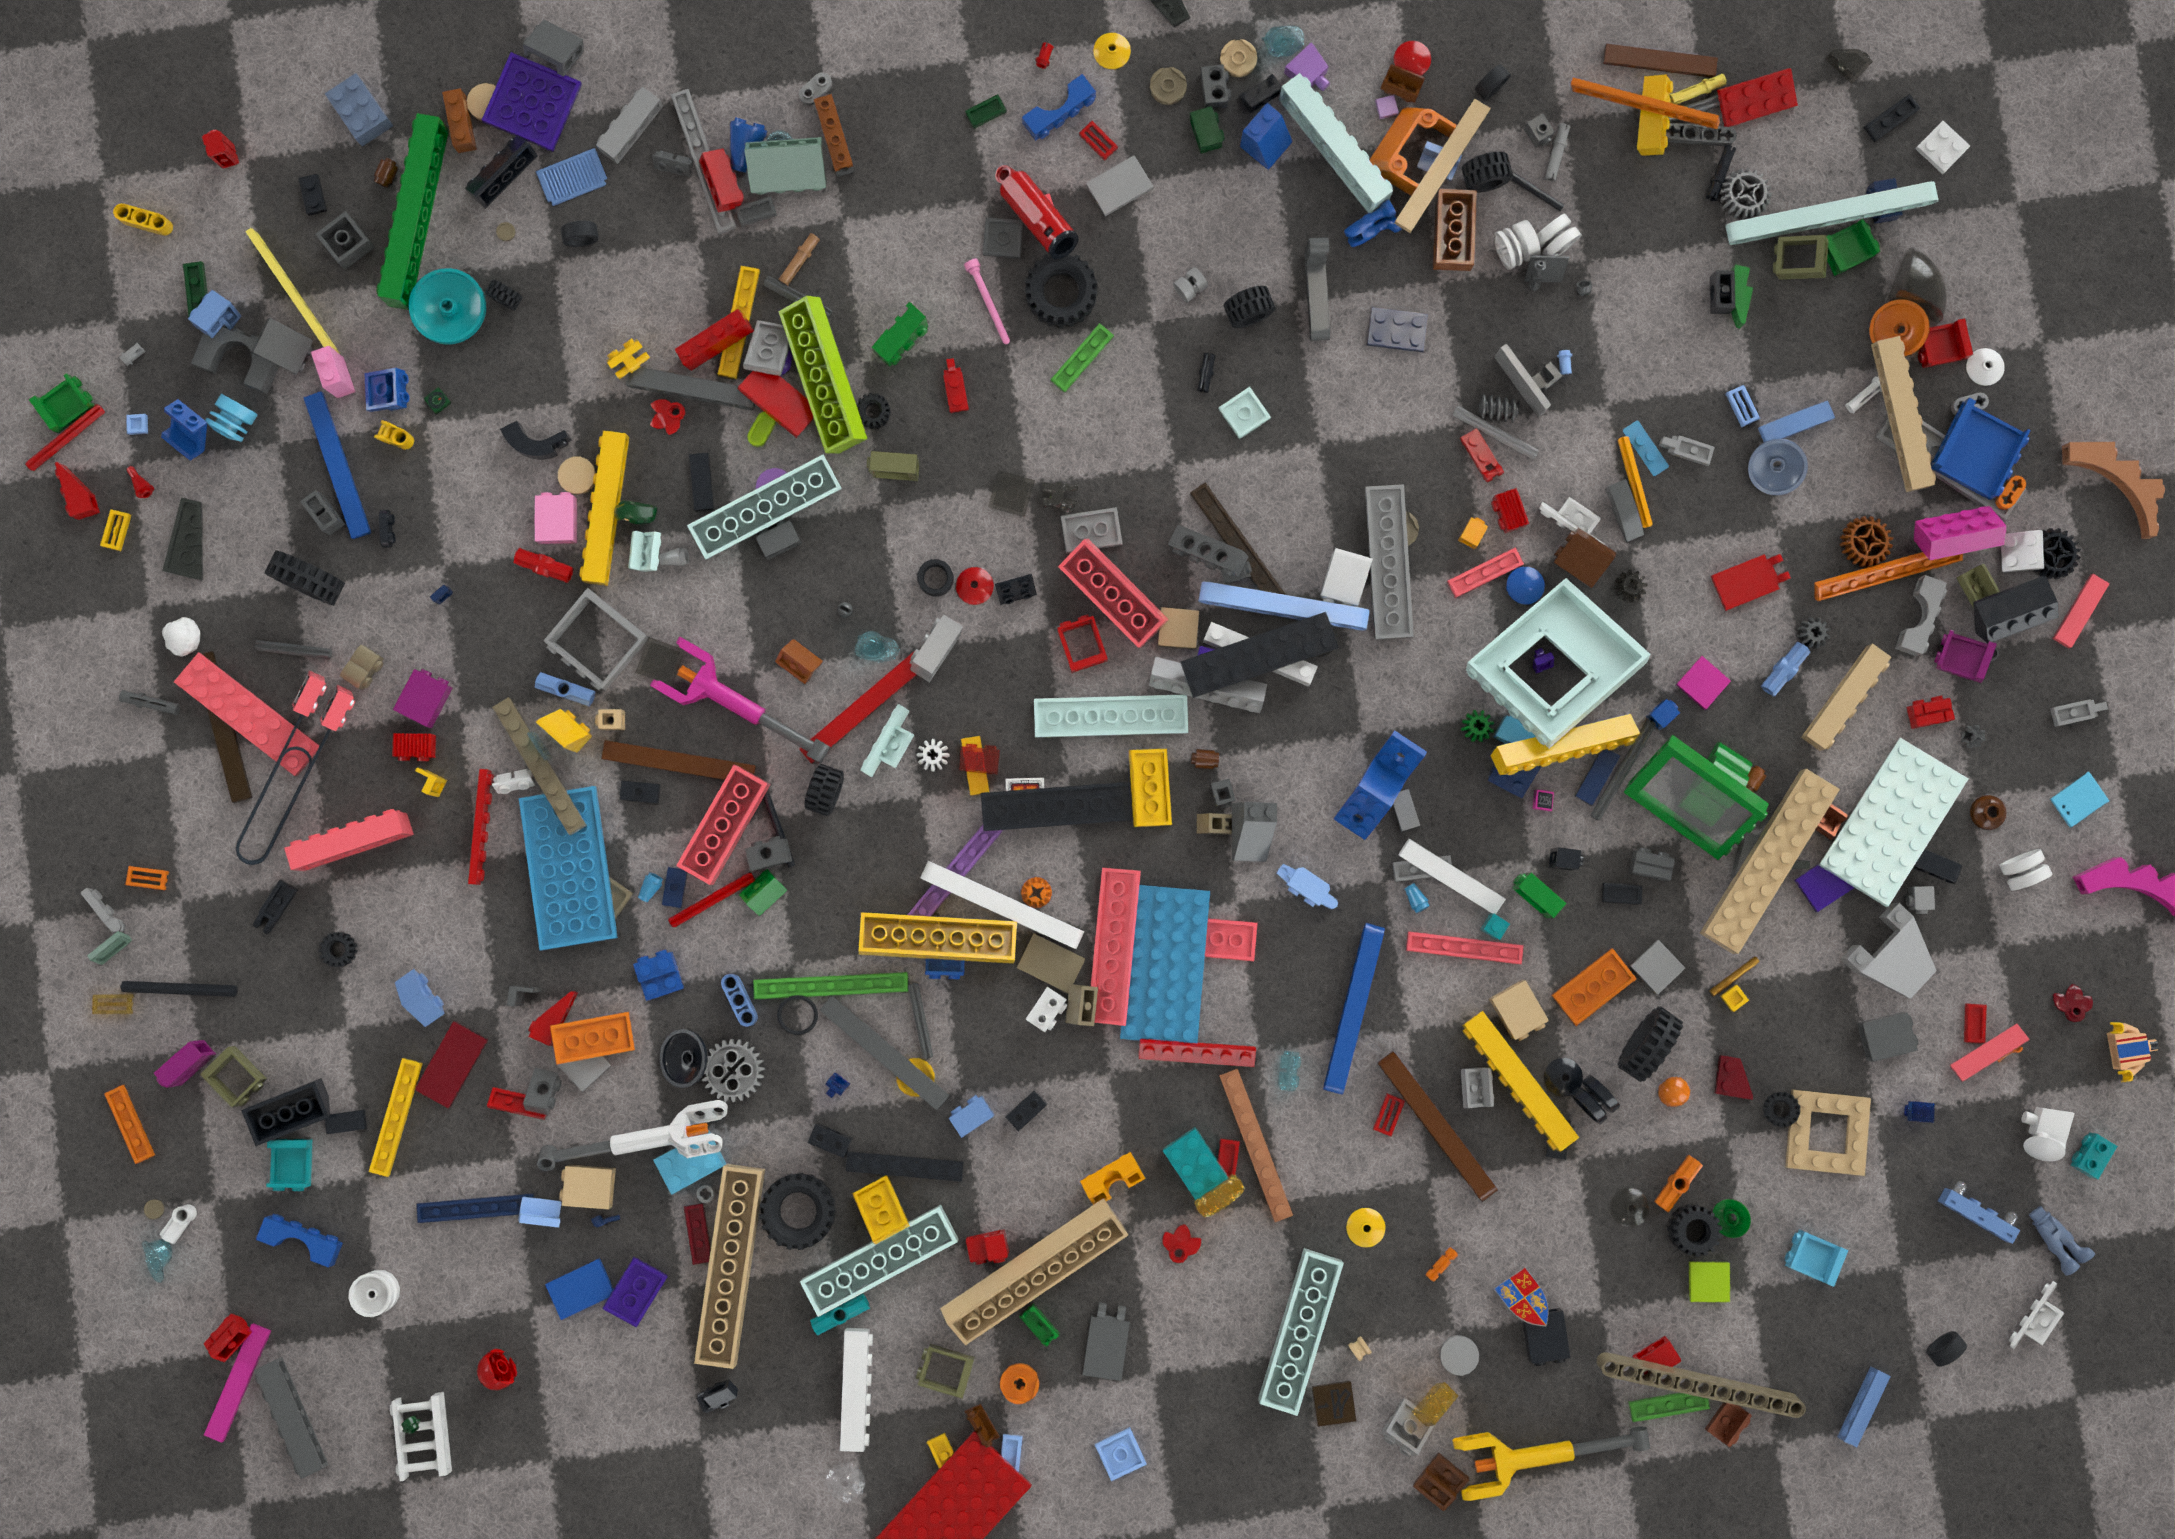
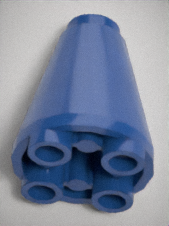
M735 117L734 121L730 122L731 169L746 173L745 144L746 142L764 141L768 132L764 130V125L753 123V126L746 124V120Z

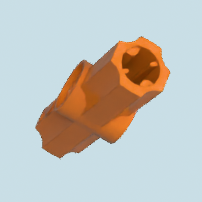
M1688 1155L1677 1171L1668 1178L1667 1184L1654 1202L1669 1212L1680 1196L1689 1189L1691 1181L1703 1165ZM1680 1178L1682 1186L1677 1189L1675 1181Z

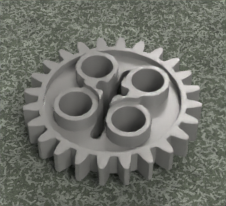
M730 1039L728 1044L726 1040H723L722 1047L717 1043L715 1044L716 1050L709 1049L712 1055H707L708 1062L704 1073L707 1077L703 1078L702 1081L709 1082L705 1088L712 1087L713 1089L710 1094L712 1095L717 1092V1099L724 1096V1101L727 1102L729 1097H731L732 1102H736L738 1096L740 1101L744 1100L743 1094L749 1098L751 1097L750 1090L756 1092L757 1090L754 1086L761 1085L758 1078H764V1075L759 1073L765 1070V1068L760 1067L759 1064L764 1060L757 1059L760 1052L754 1054L755 1046L749 1049V1042L742 1045V1041L739 1039L735 1044L734 1039ZM730 1051L737 1054L735 1062H731L728 1059ZM745 1057L743 1063L735 1069L737 1074H731L722 1084L721 1080L731 1071L729 1067L736 1066L740 1059ZM745 1064L751 1067L749 1075H745L742 1072V1067ZM717 1066H721L723 1068L724 1073L722 1076H717L715 1074V1068ZM731 1079H735L738 1082V1087L735 1090L729 1086Z

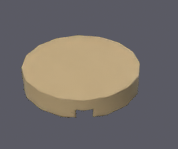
M1232 40L1223 47L1220 62L1221 65L1224 64V71H1228L1229 75L1233 77L1247 76L1254 70L1257 64V52L1254 46L1246 40Z
M488 83L479 84L469 92L467 106L473 117L482 121L496 86Z
M571 457L560 465L558 481L561 487L571 494L587 493L594 487L593 477L596 471L587 459Z

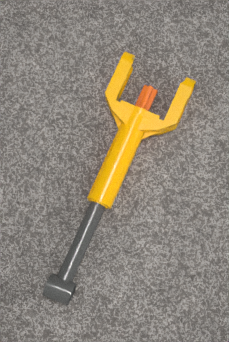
M1633 1427L1629 1429L1630 1434L1576 1444H1572L1570 1441H1563L1516 1450L1510 1449L1489 1432L1454 1438L1452 1440L1454 1449L1467 1451L1491 1447L1493 1458L1476 1460L1475 1468L1477 1473L1495 1470L1496 1477L1499 1480L1467 1486L1461 1490L1462 1499L1471 1501L1501 1496L1509 1486L1511 1477L1516 1470L1574 1461L1575 1456L1631 1446L1634 1451L1650 1449L1647 1427Z

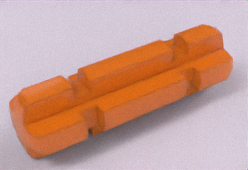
M1448 1248L1445 1252L1446 1254L1442 1255L1433 1265L1434 1268L1426 1273V1276L1434 1282L1439 1277L1438 1274H1442L1451 1264L1450 1261L1458 1256V1253L1453 1248Z

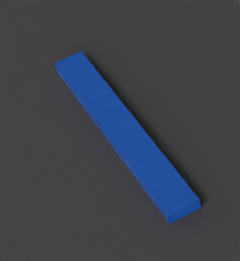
M320 391L303 397L352 539H356L370 534L371 530L324 393Z

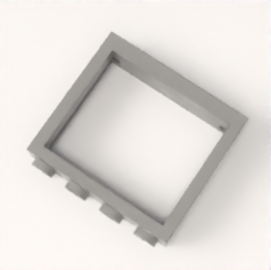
M587 588L545 638L544 642L548 644L546 648L553 654L558 652L562 656L561 660L569 667L571 664L575 666L577 674L583 678L587 676L591 679L590 684L598 690L602 688L606 691L650 638ZM590 601L594 602L638 638L637 642L604 681L556 643Z

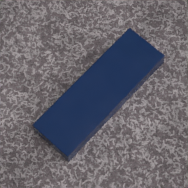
M1608 749L1599 752L1575 797L1592 806L1619 760L1620 755Z

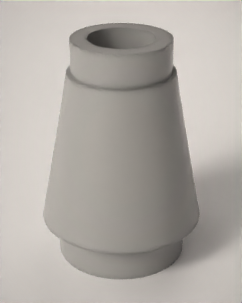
M679 547L660 554L659 560L661 565L684 566L689 563V553L686 548Z

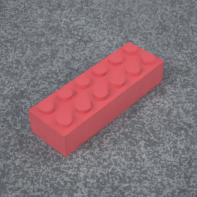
M1084 539L1058 566L1138 648L1143 647L1169 620L1089 539Z
M733 765L676 866L705 883L714 885L771 784L745 769Z
M390 809L382 812V816H368L364 818L365 821L350 822L345 824V828L339 829V827L327 830V834L311 835L308 837L309 840L293 841L290 843V846L284 848L290 869L306 871L412 836L414 834L407 813L400 812V810Z

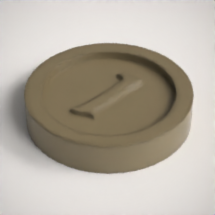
M508 222L499 224L496 229V234L502 241L512 240L516 233L514 226Z
M156 1199L148 1201L144 1206L146 1217L149 1219L160 1218L164 1213L163 1203Z

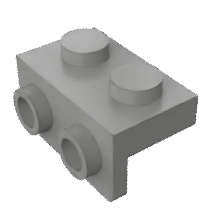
M1491 1068L1461 1069L1463 1108L1494 1107Z

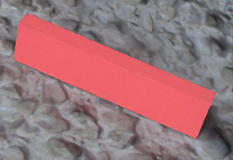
M1515 547L1448 580L1447 583L1454 597L1457 598L1524 565Z
M2091 574L2052 639L2067 648H2072L2110 583L2095 574Z
M2015 1024L1954 1062L1950 1067L1959 1079L1964 1082L2030 1039L2020 1026Z

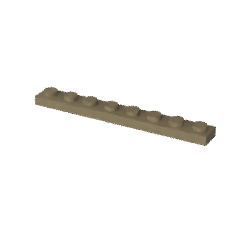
M508 697L493 706L494 711L567 833L571 836L587 826L511 698Z

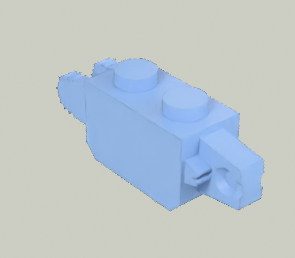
M1285 864L1280 866L1276 874L1287 883L1289 892L1295 896H1298V894L1305 897L1304 902L1312 907L1314 905L1320 906V904L1329 909L1338 907V900L1328 894L1330 891L1329 884L1304 867L1293 869Z

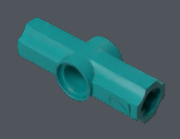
M862 1293L821 1316L811 1319V1326L818 1336L837 1325L845 1323L847 1320L871 1307L866 1296ZM836 1310H843L845 1318L839 1319L835 1314Z

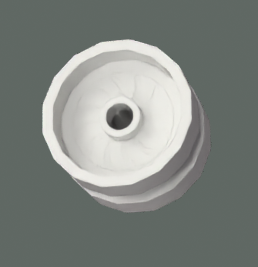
M1566 214L1553 220L1537 234L1540 248L1547 246L1543 250V256H1559L1581 237L1582 234L1576 227L1566 230L1571 224V220Z
M2041 849L2023 853L1999 865L2004 875H2013L2007 880L2011 891L2032 886L2053 875L2047 864L2038 865L2045 859Z
M374 1270L359 1276L349 1289L351 1307L356 1313L364 1317H374L390 1310L399 1298L400 1287L398 1281L393 1274L385 1270Z

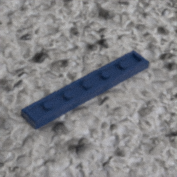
M534 1193L417 1203V1223L519 1215L522 1197L534 1198Z

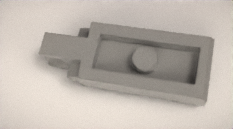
M1680 435L1672 436V439L1663 436L1659 443V446L1667 448L1668 453L1705 466L1710 465L1715 448L1714 446Z
M2091 699L2050 708L2055 727L2095 718L2098 716L2097 711L2108 709L2106 702L2095 704L2094 700Z

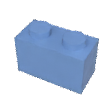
M975 1095L967 1100V1106L964 1108L958 1106L951 1111L952 1116L949 1117V1120L961 1138L995 1115L983 1096L978 1098Z

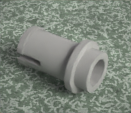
M136 343L125 353L122 352L119 358L127 366L129 364L133 365L132 362L146 351Z

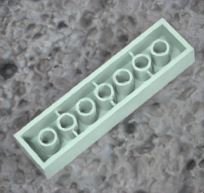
M1299 73L1284 84L1281 88L1279 101L1368 213H1372L1384 201L1390 200L1393 192L1391 183L1387 179L1384 180L1380 175V169L1376 165H1372L1368 154L1364 150L1361 151L1357 146L1356 139L1352 135L1349 136L1346 132L1345 125L1334 117L1333 110L1329 106L1326 107L1323 103L1322 96L1311 88L1310 81Z
M823 454L687 526L704 558L709 559L842 488Z
M939 1205L908 1222L909 1227L876 1245L871 1241L802 1278L800 1283L817 1316H821L957 1243L959 1239L942 1206Z
M1305 1248L1303 1249L1258 1397L1260 1404L1298 1416L1344 1264L1342 1260Z

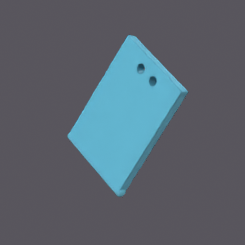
M2086 772L2085 775L2050 798L2070 828L2109 802V799L2090 772Z

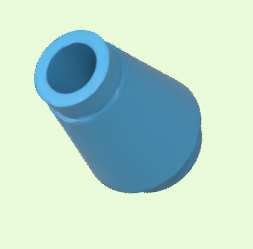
M649 872L648 876L646 875L638 898L648 902L662 886L663 879L657 874Z
M1415 883L1405 888L1411 908L1416 913L1430 906L1428 904L1429 900Z

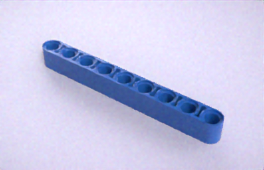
M1369 923L1364 925L1323 1090L1341 1095L1344 1093L1384 936V927Z

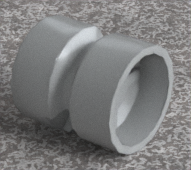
M1193 267L1185 274V278L1180 277L1173 283V287L1182 300L1188 303L1196 297V292L1201 293L1208 287V283L1202 273L1196 267Z

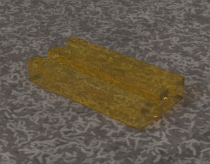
M134 994L93 995L92 1014H133L132 998H134ZM127 998V1002H98V999ZM97 1006H127V1010H97Z

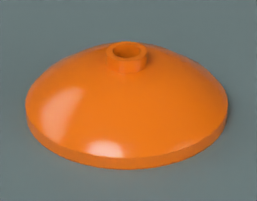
M1890 301L1880 307L1871 320L1869 328L1871 341L1875 343L1880 340L1900 336L1901 341L1905 345L1904 356L1911 355L1922 347L1928 337V316L1922 307L1912 301ZM1901 326L1905 327V331L1903 333H1899L1898 329Z

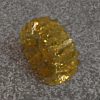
M1236 1175L1228 1176L1227 1180L1195 1200L1194 1204L1203 1217H1210L1240 1197L1245 1188L1242 1181Z

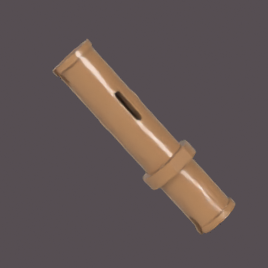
M810 233L803 245L797 248L798 252L780 278H778L780 282L789 286L806 259L811 257V252L820 241L817 236Z

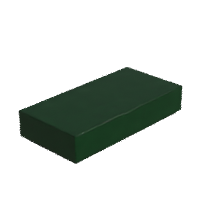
M998 94L965 111L974 129L1007 112Z

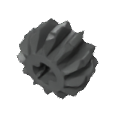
M1809 617L1807 621L1803 620L1801 622L1802 626L1797 628L1799 632H1802L1797 635V638H1803L1800 643H1807L1808 649L1812 647L1819 649L1820 645H1826L1825 640L1830 639V636L1826 633L1831 631V629L1825 628L1827 622L1821 623L1820 617H1817L1815 620L1813 617Z

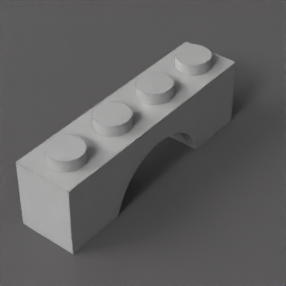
M1927 575L1918 579L1913 596L1921 605L1922 617L1916 627L1900 632L1895 649L1916 657L1927 651L1929 635L1933 633L1935 628L1933 624L1935 617H1938L1941 611V607H1939L1940 602L1947 593V589H1945L1946 582Z

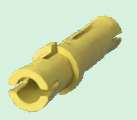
M1720 74L1710 79H1703L1702 82L1670 94L1671 103L1680 104L1699 95L1709 94L1712 90L1725 86L1727 84L1724 74Z

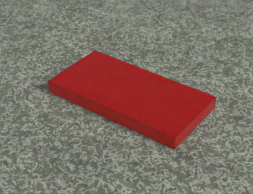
M752 371L737 388L795 438L814 420L808 399L781 376Z

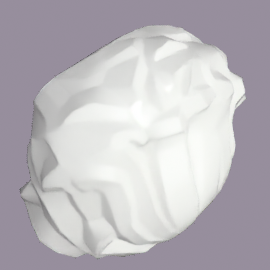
M182 617L167 623L163 628L162 635L165 640V647L174 655L186 656L197 649L200 642V630L194 620Z

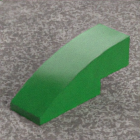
M1735 264L1731 270H1735L1736 308L1731 314L1736 328L1740 329L1746 322L1753 288L1746 286L1750 268Z

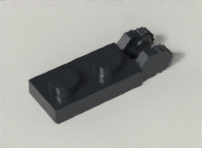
M280 879L261 907L253 926L255 928L260 927L267 917L270 920L264 927L263 933L269 934L298 889Z

